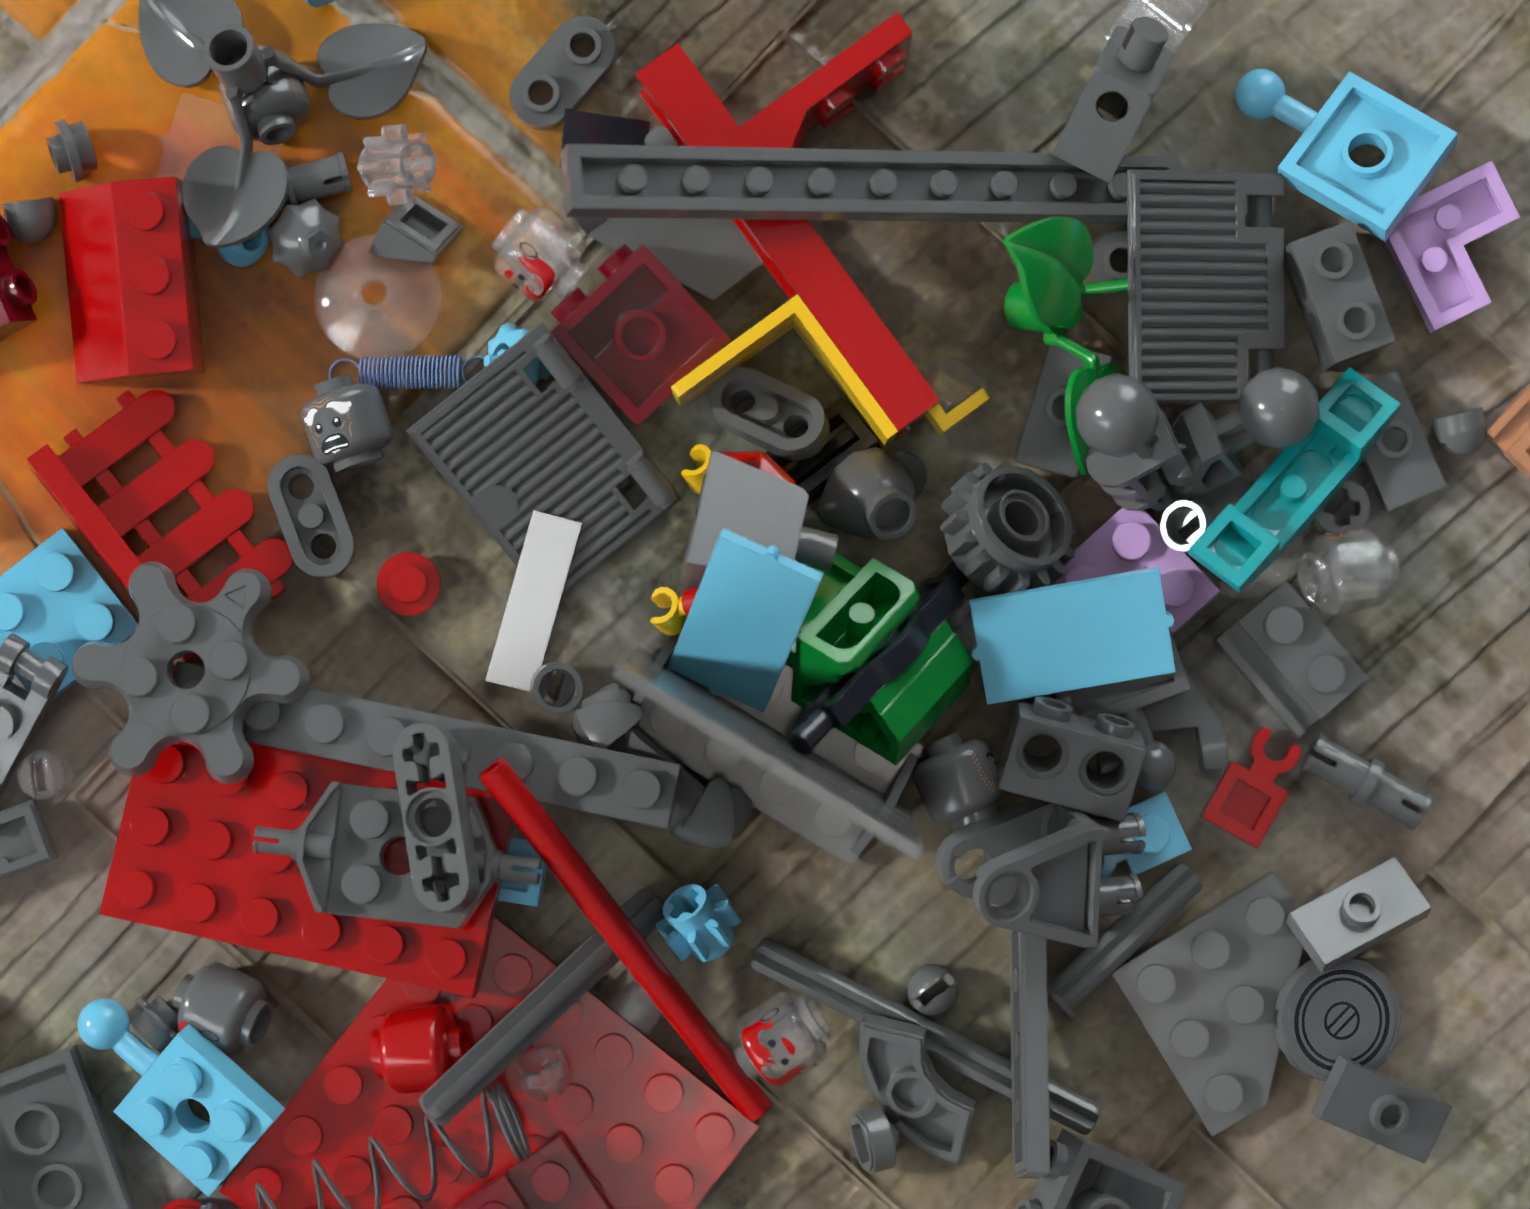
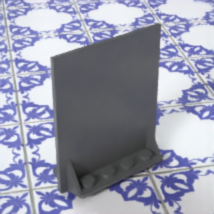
M680 634L669 637L658 657L638 647L617 666L612 677L637 691L631 703L641 707L643 717L636 728L667 755L708 780L712 781L714 778L720 777L725 779L729 788L741 789L746 797L751 798L753 807L847 864H853L874 836L916 861L924 850L911 811L897 803L923 751V747L919 742L895 766L841 731L832 728L816 745L811 754H800L790 745L788 735L809 714L805 709L791 701L794 669L785 664L763 713L722 693L720 695H713L709 687L668 669V664Z

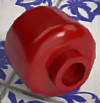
M440 1005L393 1010L385 1015L380 1027L373 1029L370 1038V1058L376 1077L378 1079H385L391 1089L401 1094L425 1092L471 1049L467 1028L464 1025L457 1026L451 1012Z

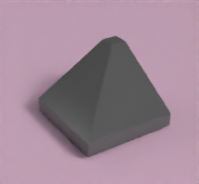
M409 194L382 221L369 252L379 258L433 263L460 234L463 227L415 195Z

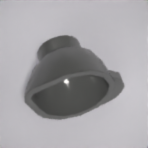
M874 447L853 452L837 465L831 473L817 505L818 517L824 524L847 534L875 540H894L900 538L911 529L916 520L917 508L915 499L923 492L926 484V467L917 455L906 450L890 452Z

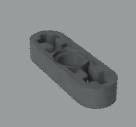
M415 723L406 727L398 735L393 747V760L413 890L416 898L425 908L435 912L458 913L467 909L475 901L480 888L460 750L455 737L448 730L428 723ZM423 738L426 739L427 743L439 746V755L430 758L429 767L431 779L438 781L446 780L445 789L428 787L417 791L418 783L430 784L426 765L414 762V752L423 749ZM442 799L450 807L452 813L451 824L442 835L431 837L422 827L421 815L428 803L433 800ZM456 845L455 854L443 853L446 871L458 874L460 878L459 885L450 888L449 900L445 893L434 891L433 881L441 879L444 872L441 857L427 856L426 850L428 847L445 849Z

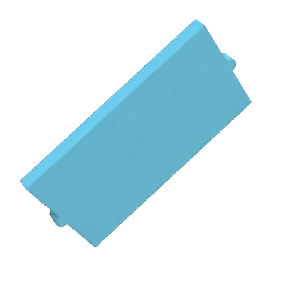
M723 528L667 668L709 687L713 695H720L722 693L764 713L824 574L780 554L779 548L774 545L767 548Z
M1159 567L969 600L977 645L972 647L971 652L973 658L980 661L987 705L1176 672L1169 627L1174 624V618L1170 612H1166Z

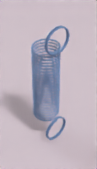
M422 355L420 356V358L418 356H412L411 358L410 356H408L407 359L405 356H403V359L401 356H399V358H397V356H395L394 358L393 356H391L390 359L388 356L386 357V359L384 356L382 358H380V356H378V358L374 356L373 359L371 356L369 357V359L366 356L365 359L363 357L360 358L359 365L352 359L343 358L337 360L332 364V366L329 369L328 376L329 379H331V370L334 367V365L338 362L344 360L351 361L354 364H356V366L359 369V381L357 384H362L361 363L363 361V383L371 384V360L372 384L375 386V361L376 387L379 389L378 362L380 361V387L381 390H383L382 364L384 360V382L385 390H387L388 359L389 389H392V360L393 389H396L395 362L397 361V387L399 390V364L401 360V382L402 389H404L405 359L406 389L409 388L408 360L410 362V389L413 388V361L414 387L415 389H417L416 364L418 360V382L419 389H421L422 359L423 389H425L426 359L427 389L430 388L429 361H431V387L433 389V363L435 360V382L436 389H438L437 366L439 359L440 389H442L443 359L444 388L446 389L447 387L446 361H448V388L450 389V363L452 360V383L453 388H455L454 366L456 359L457 388H459V359L461 364L462 379L466 383L467 381L465 380L463 373L464 367L466 366L467 362L475 358L484 359V357H471L464 363V365L462 364L461 355H458V359L456 355H454V357H452V355H450L449 357L448 355H446L445 358L442 355L441 359L439 355H437V358L435 357V355H433V357L429 355L428 358L425 355L424 359ZM366 360H367V364H368V367H367V380H366V366H365V365H366Z

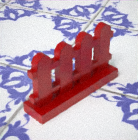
M128 389L116 398L122 410L84 438L76 428L64 436L63 439L69 446V449L57 457L50 446L46 444L26 459L32 473L128 595L130 575L139 565L150 561L160 562L169 567L175 575L177 585L188 597L187 599L197 603L207 602L216 597L223 589L227 578L240 569H254L261 572L269 580L272 588L271 598L273 600L286 591L280 579L290 571L293 564V558L287 543L273 538L263 541L254 548L240 530L252 520L254 505L251 497L240 489H229L216 498L213 497L201 481L214 468L215 458L211 446L203 440L191 439L175 449L162 432L171 425L176 415L174 400L167 392L153 389L136 399ZM149 442L161 457V460L129 484L122 487L109 470ZM94 481L99 484L109 497L98 507L83 490ZM185 492H188L201 509L164 537H161L149 519ZM134 530L148 547L137 557L123 540ZM227 541L240 559L205 586L201 587L188 569ZM187 654L181 657L180 661L194 664L201 657L198 654Z

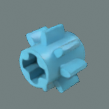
M689 884L676 889L669 895L663 906V915L666 919L656 923V928L666 940V945L678 961L682 962L692 954L695 959L704 963L719 958L730 948L734 940V931L731 927L741 923V918L718 884L710 887L707 892L700 885Z

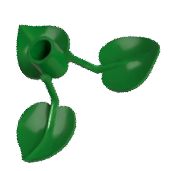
M1049 217L1032 222L1003 239V243L1011 255L1020 280L1015 281L1010 286L1006 294L1004 311L1006 320L1011 328L1044 333L1043 341L1045 345L1058 346L1081 359L1085 364V367L1077 368L1069 377L1065 392V417L1077 467L1081 475H1087L1089 472L1086 459L1090 447H1088L1078 431L1075 408L1083 391L1095 380L1115 373L1126 376V373L1117 363H1104L1100 366L1097 354L1064 336V333L1068 329L1074 328L1080 321L1082 315V300L1080 296L1127 291L1128 278L1084 284L1083 281L1089 275L1094 260L1093 244L1087 228L1076 218Z

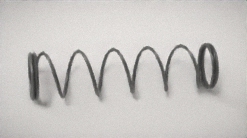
M496 1082V1085L491 1084L489 1090L485 1088L480 1093L487 1140L488 1159L486 1171H477L459 1152L442 1126L434 1123L426 1114L424 1115L432 1177L431 1191L428 1195H420L406 1181L376 1137L370 1135L367 1141L375 1186V1209H381V1184L375 1148L397 1180L412 1196L424 1202L432 1200L437 1189L438 1176L431 1123L451 1152L470 1173L481 1178L488 1177L493 1166L494 1151L487 1098L493 1105L501 1130L515 1158L520 1162H523L524 1159H530L531 1149L523 1124L503 1083ZM313 1159L311 1167L318 1209H325L319 1174L344 1209H353L336 1188L321 1163ZM257 1182L255 1193L259 1209H265L264 1201L269 1209H277L265 1188ZM211 1202L200 1207V1209H219Z

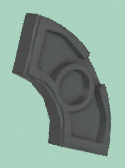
M864 1012L859 1034V1055L865 1082L870 1093L875 1094L883 1109L894 1121L896 1129L904 1137L934 1156L961 1165L977 1099L953 1089L936 1072L927 1052V1027Z

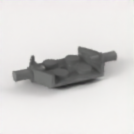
M334 781L328 786L300 828L296 827L295 830L257 825L254 837L279 840V843L253 841V852L256 854L266 853L291 856L292 860H296L315 912L459 929L465 927L494 883L501 884V880L539 885L541 874L516 871L515 868L522 867L540 870L542 868L541 857L505 854V851L498 850L479 799L467 797L480 878L479 892L475 901L464 911L453 914L431 911L425 908L416 898L411 872L404 875L393 874L387 868L384 861L386 847L397 838H405L398 790L350 785ZM442 799L433 800L428 803L421 815L422 827L431 837H437L445 833L452 820L450 807ZM456 845L445 849L428 847L426 850L427 856L441 857L444 872L441 879L433 881L434 891L445 893L449 900L450 888L459 885L460 878L458 874L446 871L443 853L455 854Z

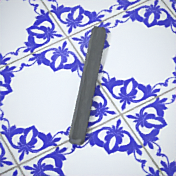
M646 888L640 889L621 907L643 937L656 926V923L665 918L663 915V902L657 895H654ZM597 930L420 1096L418 1102L429 1119L439 1126L447 1125L620 961Z

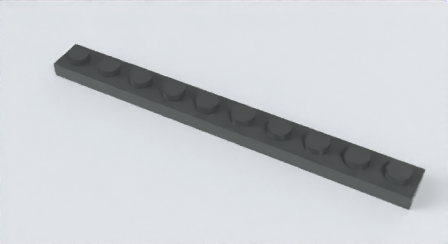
M567 144L560 152L565 217L1029 223L1049 217L1076 218L1082 223L1127 224V170L1180 171L1178 156L1124 155L1111 182L1108 183L1053 156L1052 153Z

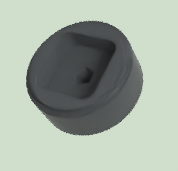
M877 1105L854 1111L850 1117V1135L856 1157L862 1168L870 1174L894 1168L896 1164V1147L899 1143V1134L895 1125L887 1120L884 1112Z

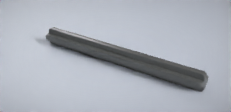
M763 938L759 942L751 958V967L754 970L861 1023L864 1012L927 1027V1052L931 1059L1012 1099L1010 1058L771 938ZM1049 1078V1118L1082 1135H1088L1099 1118L1101 1112L1099 1104Z

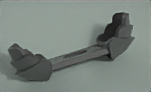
M611 683L593 692L591 696L582 700L580 709L575 711L573 728L579 744L676 763L636 728L643 717V711L640 706L631 703L629 693L621 689L617 683ZM682 768L668 832L679 840L696 847L719 849L731 844V840L740 837L743 827L748 822L753 802L751 798L744 795L741 789L729 788L725 779L720 777L714 778L706 786H703Z

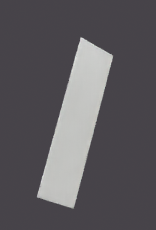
M533 510L485 681L530 692L532 676L542 666L582 525L581 522Z

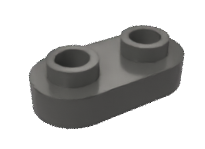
M577 16L565 21L517 74L510 88V101L517 118L524 125L540 131L559 127L564 123L565 108L576 110L609 73L615 62L616 46L611 31L603 22L590 16ZM582 37L589 38L595 43L593 53L584 58L574 55L571 51L573 43ZM538 85H547L553 90L551 101L545 105H536L530 100L532 89Z
M749 367L733 368L717 379L710 389V409L724 430L784 459L793 461L808 459L817 454L828 440L830 433L829 420L816 398L756 369ZM743 401H755L749 411L744 413L736 412L737 407ZM798 425L808 426L804 435L798 438L789 437L794 427Z
M294 454L283 458L270 472L268 494L293 561L298 568L308 575L317 578L336 577L345 572L354 561L357 543L333 476L326 465L317 462L312 456ZM300 476H309L314 484L312 494L306 499H297L292 493V484ZM330 535L336 542V550L331 557L320 559L314 551L315 541L320 536Z

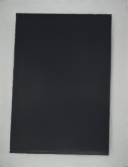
M565 108L561 151L567 144L645 146L644 141L649 133L650 121Z

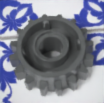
M1003 461L994 470L985 462L979 465L972 473L968 471L950 488L952 494L942 502L941 506L948 515L946 521L940 525V528L945 533L946 545L953 561L962 573L975 584L984 588L989 593L991 591L1011 593L1051 586L1067 572L1064 565L1075 556V551L1069 547L1072 537L1076 535L1075 528L1072 527L1071 517L1064 500L1057 490L1043 477L1028 468L1011 466L1007 461Z

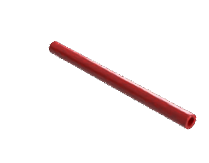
M502 757L489 764L478 776L483 785L536 853L542 858L543 862L734 1107L751 1122L762 1117L772 1105V1102L507 760Z

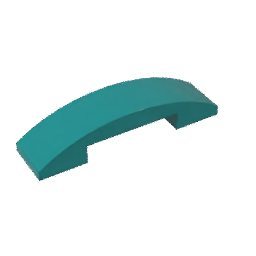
M1349 367L1319 401L1320 416L1313 432L1298 445L1285 448L1235 506L1229 503L1188 549V555L1236 591H1242L1293 543L1327 505L1386 430L1400 410L1401 403Z

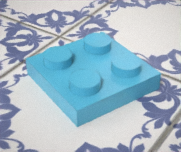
M61 528L0 576V646L11 633H14L30 643L29 650L45 660L52 656L69 667L53 700L78 682L72 673L71 662L74 653L80 646L91 641H101L108 644L121 643L128 640L135 633L139 624L138 618L68 529ZM16 673L17 678L30 692L32 682Z

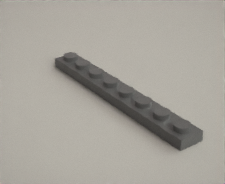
M177 661L173 678L178 688L190 689L200 683L205 674V666ZM309 688L305 696L295 703L283 704L275 701L258 703L247 712L243 721V733L246 741L249 743L395 773L393 747L398 735L406 727L415 723L432 724L448 730L455 737L460 750L465 788L489 792L478 776L489 764L504 757L539 803L668 830L671 824L683 767L681 764ZM423 738V749L414 752V762L426 765L429 780L446 783V780L438 781L431 779L429 761L433 756L439 755V746L427 743L426 739Z

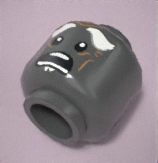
M351 374L334 377L314 385L317 397L304 404L301 410V419L316 461L324 465H333L335 472L341 473L383 459L382 448L391 442L393 430L379 389L373 384L367 383L354 385Z

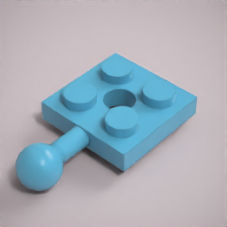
M1267 69L1249 71L1242 76L1235 89L1237 106L1246 116L1257 120L1275 116L1278 120L1303 133L1278 166V173H1282L1283 182L1347 220H1351L1352 223L1383 241L1388 239L1457 144V132L1350 71L1319 112L1287 96L1282 79L1276 73ZM1368 144L1381 149L1385 158L1374 167H1361L1350 159L1349 154L1356 147Z
M107 998L96 999L88 1003L80 1012L77 1026L82 1040L94 1049H113L115 1053L142 1076L113 1112L207 1197L221 1185L285 1110L277 1100L189 1023L158 1056L134 1033L129 1031L128 1013L117 1001ZM188 1099H193L203 1104L209 1112L210 1121H204L196 1117L189 1107Z

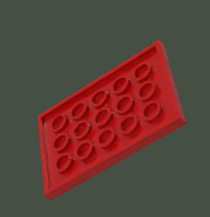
M182 742L174 743L165 748L155 766L148 773L139 777L132 776L99 912L100 915L476 998L502 880L501 884H493L463 929L315 912L296 860H292L291 856L266 853L256 854L253 852V841L279 843V840L254 837L257 825L295 830L296 827L300 828L332 781L350 785L398 790L396 773L248 742L253 749L255 758L252 771L248 777L239 783L225 784L212 778L207 771L205 759L199 749L192 744ZM429 780L430 784H417V791L428 787L446 788V783ZM466 788L467 797L479 799L498 850L509 854L515 824L490 792ZM405 838L393 840L386 847L384 853V861L387 868L396 875H404L410 872Z

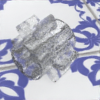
M399 124L382 126L381 136L364 137L362 141L365 147L360 153L357 170L363 182L369 187L367 192L369 197L386 196L389 205H403L413 203V193L431 191L432 188L429 183L435 175L437 159L430 145L426 143L427 135L425 133L408 134L406 125Z

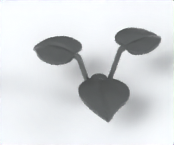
M140 0V37L144 52L153 70L165 82L183 88H192L203 84L214 72L222 86L226 89L225 95L230 101L240 137V151L230 146L210 148L195 158L185 172L182 184L183 204L186 213L200 232L205 244L213 248H224L253 238L268 227L277 217L287 198L289 183L285 164L274 153H252L253 139L242 102L243 94L253 93L263 85L270 66L295 76L316 88L329 86V100L340 114L358 120H369L390 113L406 98L427 52L425 38L412 30L395 25L376 23L351 25L334 32L321 43L317 51V59L324 74H315L279 56L273 47L260 49L250 32L244 28L242 13L233 0Z

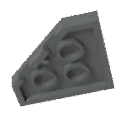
M1272 871L1127 959L1111 974L1212 1137L1267 1104L1280 1049L1275 1033V1027H1278V1011L1275 1010L1277 997L1291 973L1298 969L1303 946L1286 923L1289 913L1297 908L1276 874Z

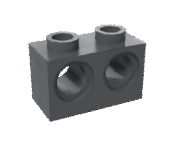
M1351 220L1290 242L1284 248V268L1323 371L1379 351L1396 341Z
M1036 697L1034 703L1018 699L998 766L999 789L1125 822L1146 753L1143 733L1134 730L1135 724L1117 715L1100 713L1096 720L1073 714V708L1070 705L1057 699ZM1040 734L1050 735L1059 742L1055 752L1046 757L1032 756L1024 749V746L1030 738ZM1110 751L1117 754L1121 758L1119 766L1106 774L1093 772L1086 765L1089 759L1098 752Z

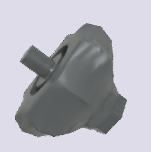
M315 198L301 205L285 204L279 220L268 230L274 245L273 261L287 266L296 277H302L313 271H328L334 256L344 247L339 233V215L325 210Z

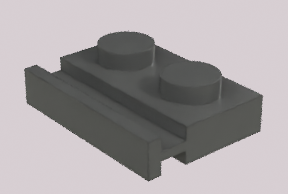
M1287 581L1280 583L1224 633L1213 640L1296 738L1303 735L1316 721L1323 718L1369 679L1366 673Z

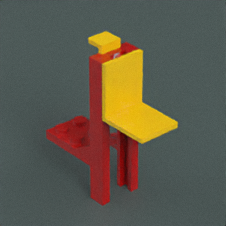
M898 12L740 127L678 43L636 73L637 80L644 88L639 94L660 125L669 130L679 146L799 148L806 131L818 122L824 129H827L849 114L855 107L851 101L862 90L871 85L874 91L878 92L905 72L906 68L903 63L909 58L908 53L913 32ZM732 219L789 301L671 386L675 401L683 408L711 388L717 379L731 369L740 367L794 327L857 415L878 440L882 449L925 418H927L941 437L984 406L990 399L985 390L981 388L946 414L939 404L940 399L808 220Z

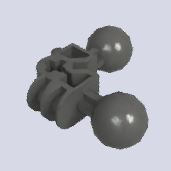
M1280 367L1262 371L1247 382L1238 400V409L1218 420L1199 402L1182 411L1173 427H1171L1165 412L1158 406L1155 396L1148 386L1133 377L1117 373L1095 380L1083 391L1075 408L1078 431L1085 443L1090 447L1086 459L1089 474L1094 481L1101 485L1108 495L1112 496L1118 506L1128 511H1141L1150 507L1156 511H1165L1167 507L1176 501H1194L1205 493L1241 475L1244 470V464L1238 453L1239 450L1255 442L1279 450L1298 445L1313 432L1320 416L1318 395L1308 378L1296 371Z

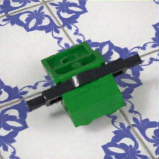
M835 553L830 572L817 570L824 575L785 663L794 669L791 701L805 709L809 714L788 735V741L798 753L809 755L832 728H836L897 766L970 685L973 660L946 620H944L965 597L961 589L970 579L952 561L938 577L925 579L916 588L913 581L875 558H872L863 568H860Z

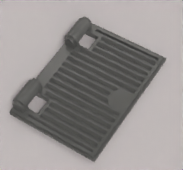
M1127 170L1129 377H1133L1146 384L1155 396L1157 404H1197L1199 402L1202 404H1238L1245 384L1258 373L1273 368V350L1285 349L1284 228L1272 227V197L1284 196L1282 173ZM1245 196L1247 209V227H1245ZM1246 349H1248V381H1246Z
M543 322L406 430L516 566L519 563L533 510L582 523L562 594L682 499ZM536 357L541 360L555 378L554 381L541 391L523 371V368ZM630 474L648 495L634 507L629 504L616 487Z

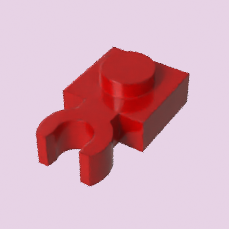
M1260 728L1252 736L1248 748L1251 761L1247 768L1234 761H1229L1199 817L1254 848L1260 846L1289 792L1273 784L1278 774L1285 773L1296 765L1301 752V747L1290 744L1280 760L1272 761L1268 759L1264 752V745L1272 731L1267 728Z

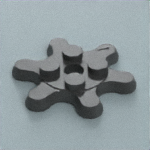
M150 561L142 563L134 569L128 582L129 595L135 602L139 612V624L135 633L128 640L118 644H108L101 641L87 642L74 653L71 662L72 673L76 681L81 685L94 690L103 688L113 689L122 694L127 701L129 709L128 721L110 746L112 764L122 774L139 777L148 773L155 766L165 748L174 743L185 742L194 745L200 750L205 759L207 771L212 778L225 784L239 783L249 776L255 760L253 749L246 741L243 733V721L247 712L254 705L263 701L289 704L302 699L310 687V671L307 665L297 657L290 655H267L260 651L255 644L253 637L254 622L259 614L268 606L272 594L269 580L261 572L254 569L235 571L227 578L223 589L216 597L207 602L197 603L188 600L181 594L175 575L169 567L160 562ZM187 654H198L205 665V674L201 682L190 689L178 688L173 678L174 661Z

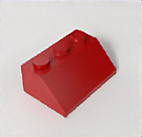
M175 176L108 182L59 193L75 372L78 384L205 373L193 239L190 233L189 216L183 204V181Z

